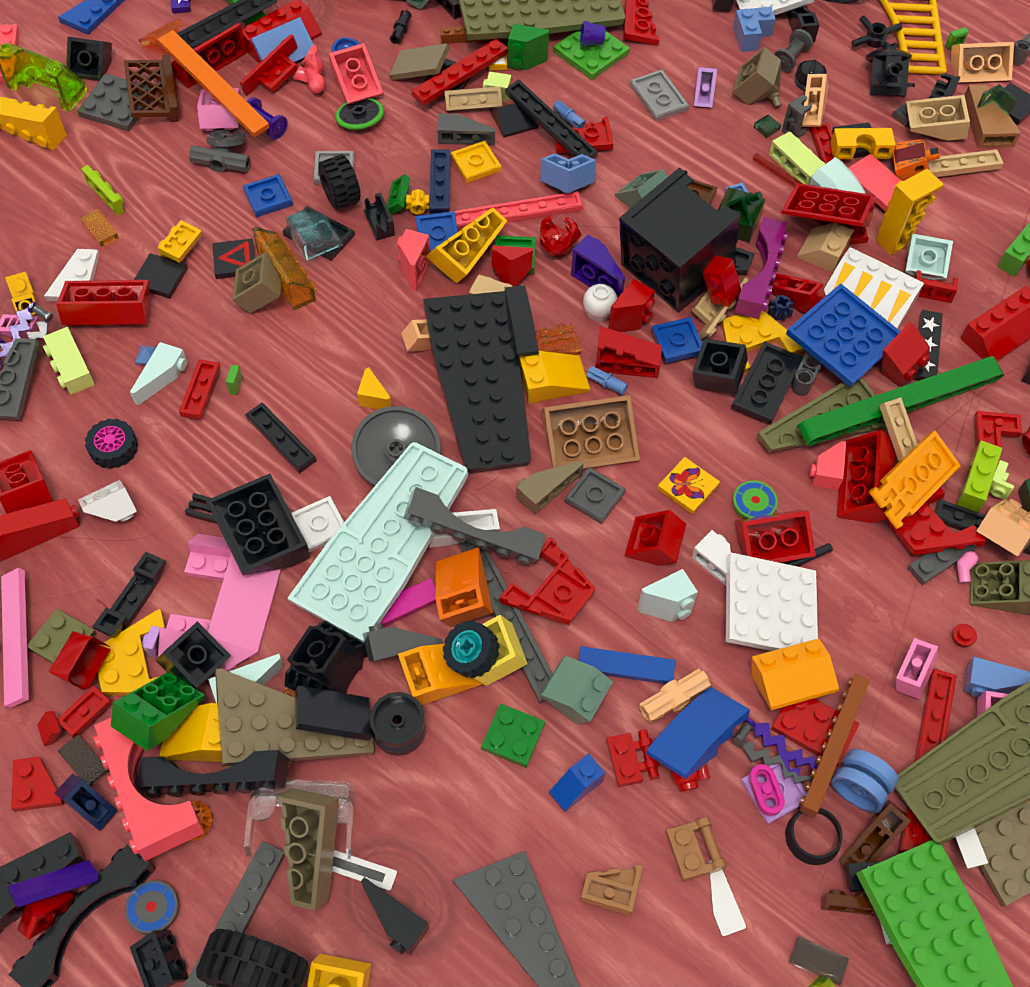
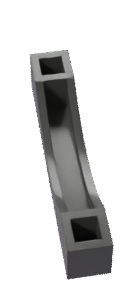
M415 487L412 491L403 517L411 525L418 527L426 526L433 533L451 535L452 539L458 542L467 541L473 543L476 548L495 551L497 556L503 558L511 557L517 559L519 564L527 566L538 561L546 535L527 527L504 532L475 528L456 517L444 505L437 494Z

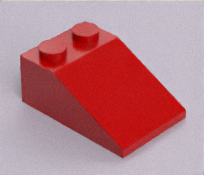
M31 450L0 462V502L6 514L53 502Z

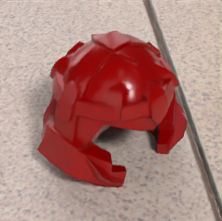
M549 215L541 221L540 245L550 256L566 255L569 253L571 246L582 236L578 229V224L571 218L566 217L564 222L567 225L566 229L555 225L552 222L553 216Z

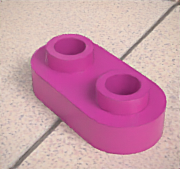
M764 764L755 766L749 774V783L758 808L767 816H775L781 812L785 804L778 780L773 769ZM757 777H763L765 779V783H760L757 780ZM771 800L774 803V807H769L766 801Z

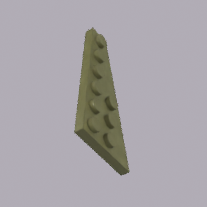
M863 378L857 381L851 388L842 382L758 432L756 436L769 453L805 446L806 443L797 428L799 423L808 418L876 396V394ZM881 421L830 440L886 429L887 426L885 421Z

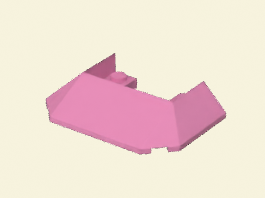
M197 534L187 543L191 552L184 573L189 577L223 582L211 620L171 614L167 627L160 628L158 657L198 621L231 655L218 669L231 671L240 662L247 658L251 659L259 653L282 569L242 575L223 537Z

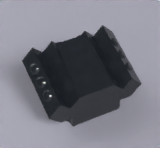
M326 621L320 622L314 627L309 626L287 658L291 665L285 673L284 686L293 691H296L297 686L347 693L350 682L356 673L362 669L363 658L368 657L365 644Z

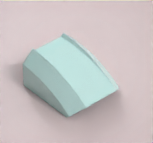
M836 157L821 168H818L811 177L809 184L866 194L862 184L853 172Z

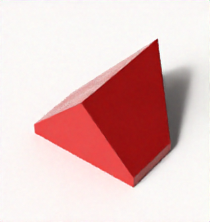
M492 245L491 265L503 283L517 286L532 268L533 248Z
M63 892L27 904L17 930L30 940L53 925L55 918L60 913L66 912L69 909L74 895L70 892Z

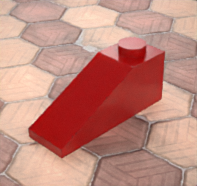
M776 274L774 284L769 283V285L773 286L771 294L774 296H788L790 301L794 302L793 308L805 313L826 296L822 282Z

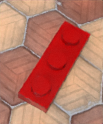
M198 360L179 409L180 416L202 419L221 368L219 362Z

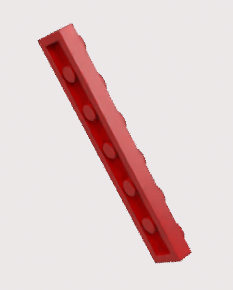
M494 39L411 90L412 96L425 106L443 95L445 91L451 90L507 55L508 48L499 40Z

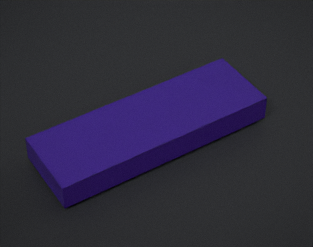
M87 860L9 885V895L16 907H21L98 881V872L92 863Z

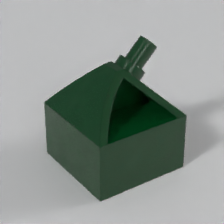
M728 187L717 211L725 205L733 211H739L741 216L738 222V240L750 243L762 216L766 199H763L760 191L747 193Z

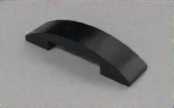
M145 552L133 568L134 576L112 607L104 609L92 626L93 629L112 638L121 633L136 617L150 597L164 570L166 560Z

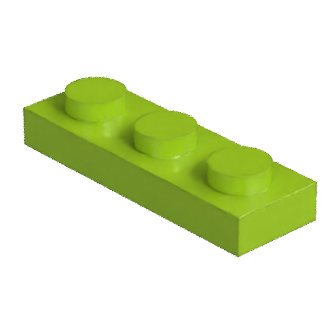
M88 165L81 168L86 183L117 216L123 214L122 204L124 201L120 194L113 192L110 184L102 180L97 170L93 171Z

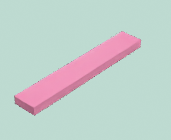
M16 568L1 576L4 706L9 708L29 700L25 570L21 568Z

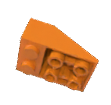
M479 547L436 561L435 599L439 619L450 627L494 613Z

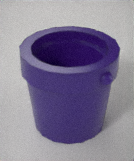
M583 21L580 31V45H603L606 32L605 26Z

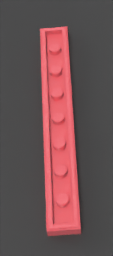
M576 191L455 211L457 228L461 230L492 207L507 222L581 211L583 210V204L579 192Z

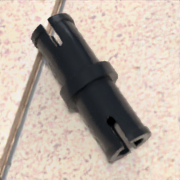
M402 10L398 20L394 23V30L390 36V41L393 44H396V42L400 44L403 35L408 30V23L412 17L408 10H405V13Z

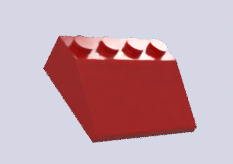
M796 183L781 214L865 227L869 226L873 217L876 195Z

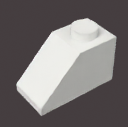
M711 530L694 547L691 558L726 586L727 556L731 552L730 544L722 535L716 534Z

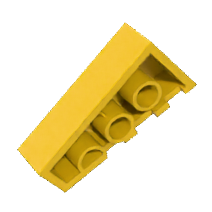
M0 97V129L53 151L67 136L56 107L51 106L47 109L42 104L32 106L30 102L24 101L21 104L15 99Z
M928 169L905 181L898 182L893 189V195L888 202L887 211L883 215L884 219L876 237V241L890 255L907 247L912 234L917 230L916 225L926 215L924 212L928 204L932 205L935 197L933 195L935 191H940L944 185Z
M492 207L472 223L434 248L426 257L457 284L473 268L507 220Z

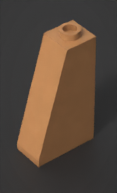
M987 84L968 85L965 100L977 148L1015 147L1021 132Z

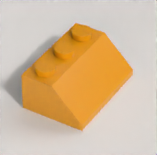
M819 638L752 656L751 677L770 710L839 692L830 654Z

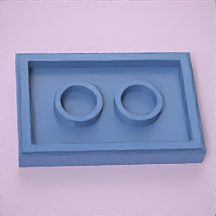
M300 17L251 38V42L261 61L290 34L294 36L298 46L288 57L293 62L304 59L313 45Z

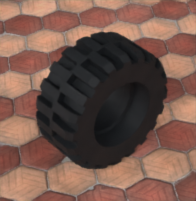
M216 929L210 934L196 968L197 978L213 987H303L309 972L308 961L298 956L295 952L258 937L228 929Z

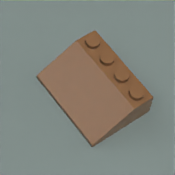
M630 395L550 406L541 409L552 468L578 461L583 463V469L640 460Z

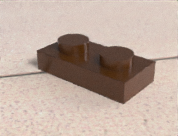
M831 890L821 898V910L870 916L876 914L867 894L864 893L848 896L843 891Z

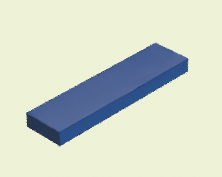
M580 646L578 661L596 667L606 676L667 684L674 680V659Z

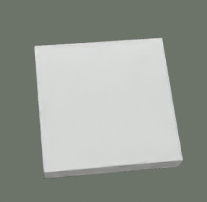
M330 496L291 513L308 545L309 553L325 546L344 523Z

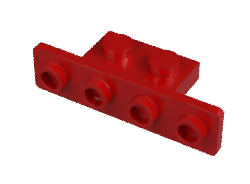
M292 34L284 39L240 81L244 94L249 95L259 84L274 93L298 70L297 64L288 58L298 48Z

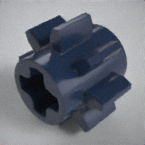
M776 295L775 300L770 299L768 314H771L774 320L785 321L787 316L791 317L793 314L794 302H791L788 296Z

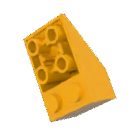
M444 644L420 646L398 654L400 668L409 693L421 705L483 684L474 678L462 676L446 664L447 662L443 657Z

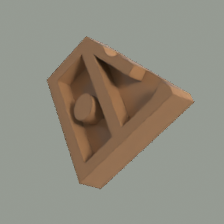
M635 865L632 869L620 870L615 868L609 869L607 872L587 873L580 901L631 916L643 866Z

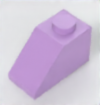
M697 68L694 106L713 107L717 69Z

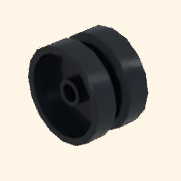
M394 692L379 698L373 705L369 716L373 739L381 750L398 756L409 754L419 747L424 740L426 726L424 710L416 698L407 693Z

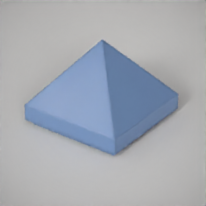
M140 345L135 363L146 365L157 347Z

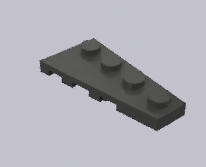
M16 338L4 360L5 365L0 372V419L21 420L40 344L37 339Z

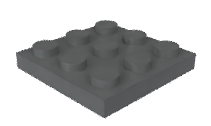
M109 74L103 75L77 110L79 117L125 131H130L139 119V117H131L126 79ZM145 85L142 89L148 92L152 88ZM139 92L133 94L137 98L142 96ZM147 98L144 102L149 104L151 100ZM138 105L136 108H134V110H144V109H145V108H143V107L140 106V105Z

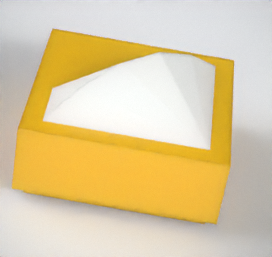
M507 55L489 65V70H507Z

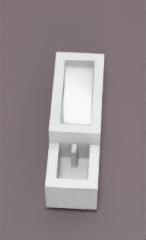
M496 509L453 513L463 522L475 528L495 532L500 530ZM435 533L429 547L448 546L461 542L452 539L451 535Z

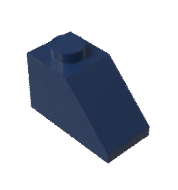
M73 773L54 793L99 831L117 812L110 803L83 779Z

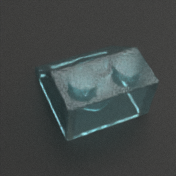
M302 210L286 217L289 233L306 261L343 245L325 215Z

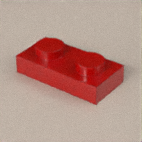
M93 685L57 718L58 723L75 739L112 702Z

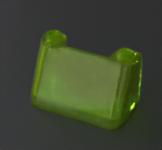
M4 43L0 46V71L7 88L15 91L17 86L25 84V87L29 88L33 82L59 91L58 97L61 100V108L69 112L86 94L87 86L84 80L63 63L14 44Z

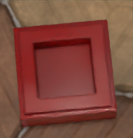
M45 712L37 726L43 745L47 746L54 743L61 730L55 712Z

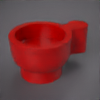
M707 765L700 767L686 779L674 771L671 772L673 782L678 785L679 792L699 788L698 781L710 779Z

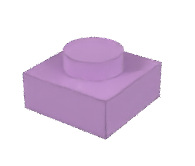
M151 626L149 633H146L143 638L142 645L148 657L158 658L159 632L161 627Z

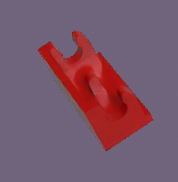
M917 270L916 275L913 277L924 283L918 297L952 303L958 290V278L954 277L951 283L921 278L920 270Z

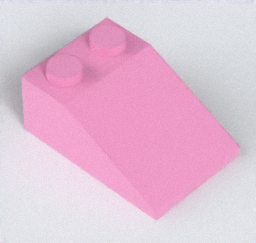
M233 88L239 94V88ZM201 89L197 104L200 129L214 131L216 128H224V130L230 131L238 128L239 122L205 89Z

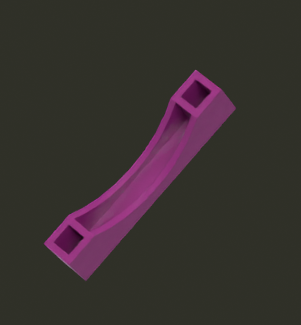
M763 217L756 246L762 254L764 269L751 281L743 284L735 313L759 319L761 311L766 312L769 300L765 299V297L770 298L773 286L769 285V283L774 284L777 272L773 271V269L778 270L781 258L777 256H782L785 245L781 243L786 242L788 231H785L786 222Z

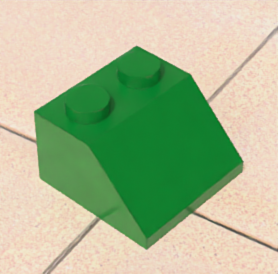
M513 24L508 38V68L526 71L548 60L549 30Z

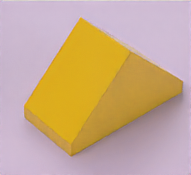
M369 367L366 368L357 393L359 406L373 409L392 406L389 394Z

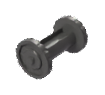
M796 29L790 35L791 43L786 49H779L774 53L781 60V71L790 72L796 65L795 57L800 52H807L812 47L813 39L805 30Z

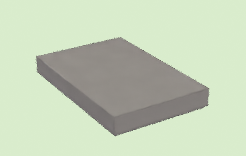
M663 70L630 80V87L655 121L688 111V103Z

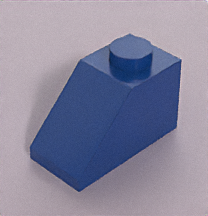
M587 754L569 768L552 787L549 794L562 810L566 812L603 782L605 771L590 754Z

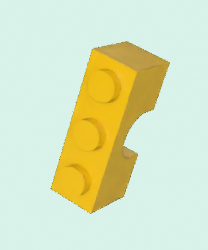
M892 128L834 129L830 142L833 158L836 157L838 159H853L856 148L868 150L876 159H891L895 148Z

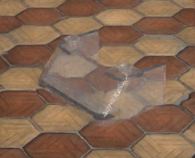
M286 779L285 789H275L271 793L252 790L248 804L244 849L247 857H252L255 821L269 819L274 813L275 806H279L277 796L291 788L339 798L337 824H347L345 851L346 860H351L355 790L350 783L346 781Z

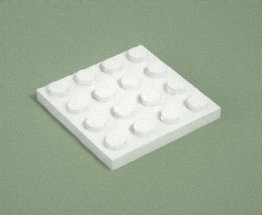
M729 553L727 556L726 642L774 651L818 639L815 570Z

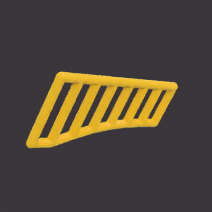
M879 0L892 25L897 23L933 25V29L902 28V30L896 32L900 50L908 52L907 48L936 49L937 54L910 53L912 59L909 60L908 73L935 75L947 73L937 1L929 0V4L889 3L888 0ZM894 10L931 12V17L896 15ZM904 35L931 36L935 38V42L905 40ZM910 61L938 62L939 67L910 66Z

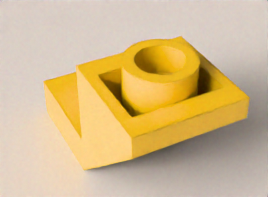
M26 271L5 277L16 312L27 309L31 302L37 303Z

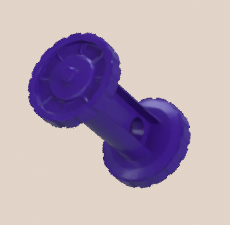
M256 97L247 100L269 123V128L267 129L268 136L273 140L280 138L287 129V118L283 115L273 117L264 111L261 100Z

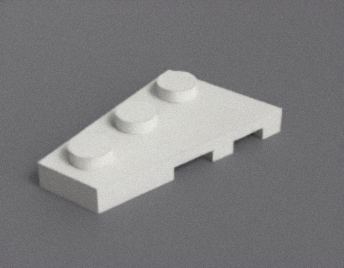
M77 249L44 295L46 301H58L65 281L93 280L99 259L98 250Z

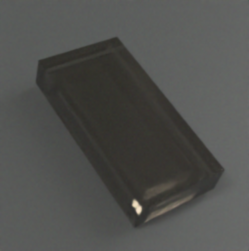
M78 734L58 750V753L90 787L110 771L104 768L102 761Z
M798 936L788 963L840 986L849 958Z

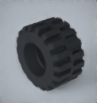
M340 154L319 162L318 172L322 187L330 204L336 210L360 201L359 183L355 171L345 155Z

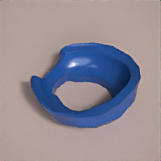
M339 38L333 44L332 52L356 46L360 43L353 38Z

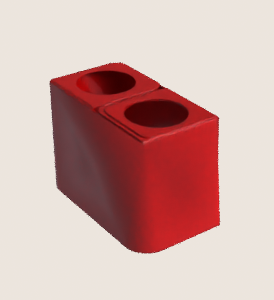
M72 631L48 672L75 687L85 690L92 683L111 650L104 646H110L98 638Z

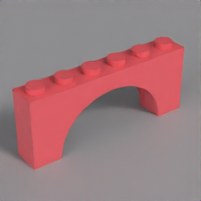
M111 718L95 724L94 727L97 735L93 736L98 749L103 750L104 755L100 756L104 768L110 770L111 775L107 776L112 790H117L118 796L114 797L118 809L120 811L124 810L126 817L122 818V822L127 833H132L133 838L129 842L134 854L139 853L144 861H147L203 834L204 830L191 801L176 805H161L145 799L138 793L135 784V769L143 748L110 726Z

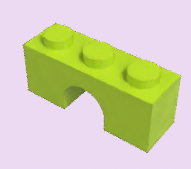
M982 440L980 441L972 455L967 470L969 474L961 488L956 505L976 512L980 511L986 502L1002 452L1001 447Z

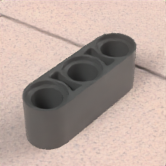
M806 352L799 365L791 386L792 391L799 396H805L810 392L823 366L808 352Z

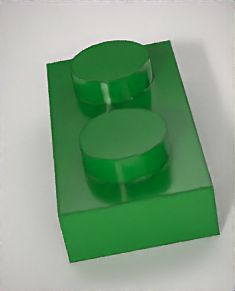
M403 174L391 184L387 207L391 215L403 210L406 205L405 200L410 182V177L406 174Z

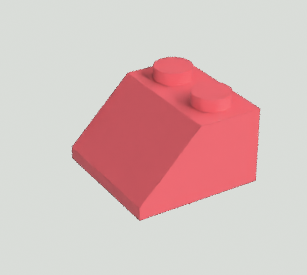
M406 229L403 236H400L397 241V248H399L398 261H400L401 271L411 289L417 292L431 262L426 257L430 253V240L427 234Z

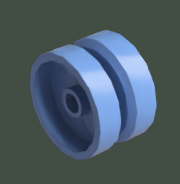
M859 749L850 750L842 762L843 767L837 770L831 780L832 787L843 799L853 806L867 812L879 813L888 800L887 794H891L899 781L898 775L890 765L876 755Z

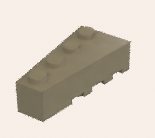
M291 788L277 796L278 805L282 808L283 816L280 818L281 829H284L286 840L284 854L288 857L289 864L287 877L290 902L293 906L315 911L329 901L339 798Z

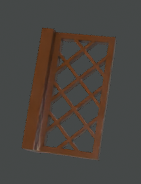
M162 55V60H124L131 117H170V122H178V106L170 55ZM129 67H137L139 69L134 72ZM159 67V69H157L155 72L150 70L149 68ZM145 72L150 76L144 78L141 76V74ZM136 78L141 82L138 85H136L131 81H133ZM154 78L160 81L157 85L151 82ZM147 85L152 89L147 92L142 88ZM157 91L160 94H162V96L157 98L152 94H154ZM139 92L142 96L137 98L133 94ZM149 98L154 102L148 105L144 101ZM138 105L145 108L144 110H134ZM157 105H160L163 108H165V110H157L155 109V107Z

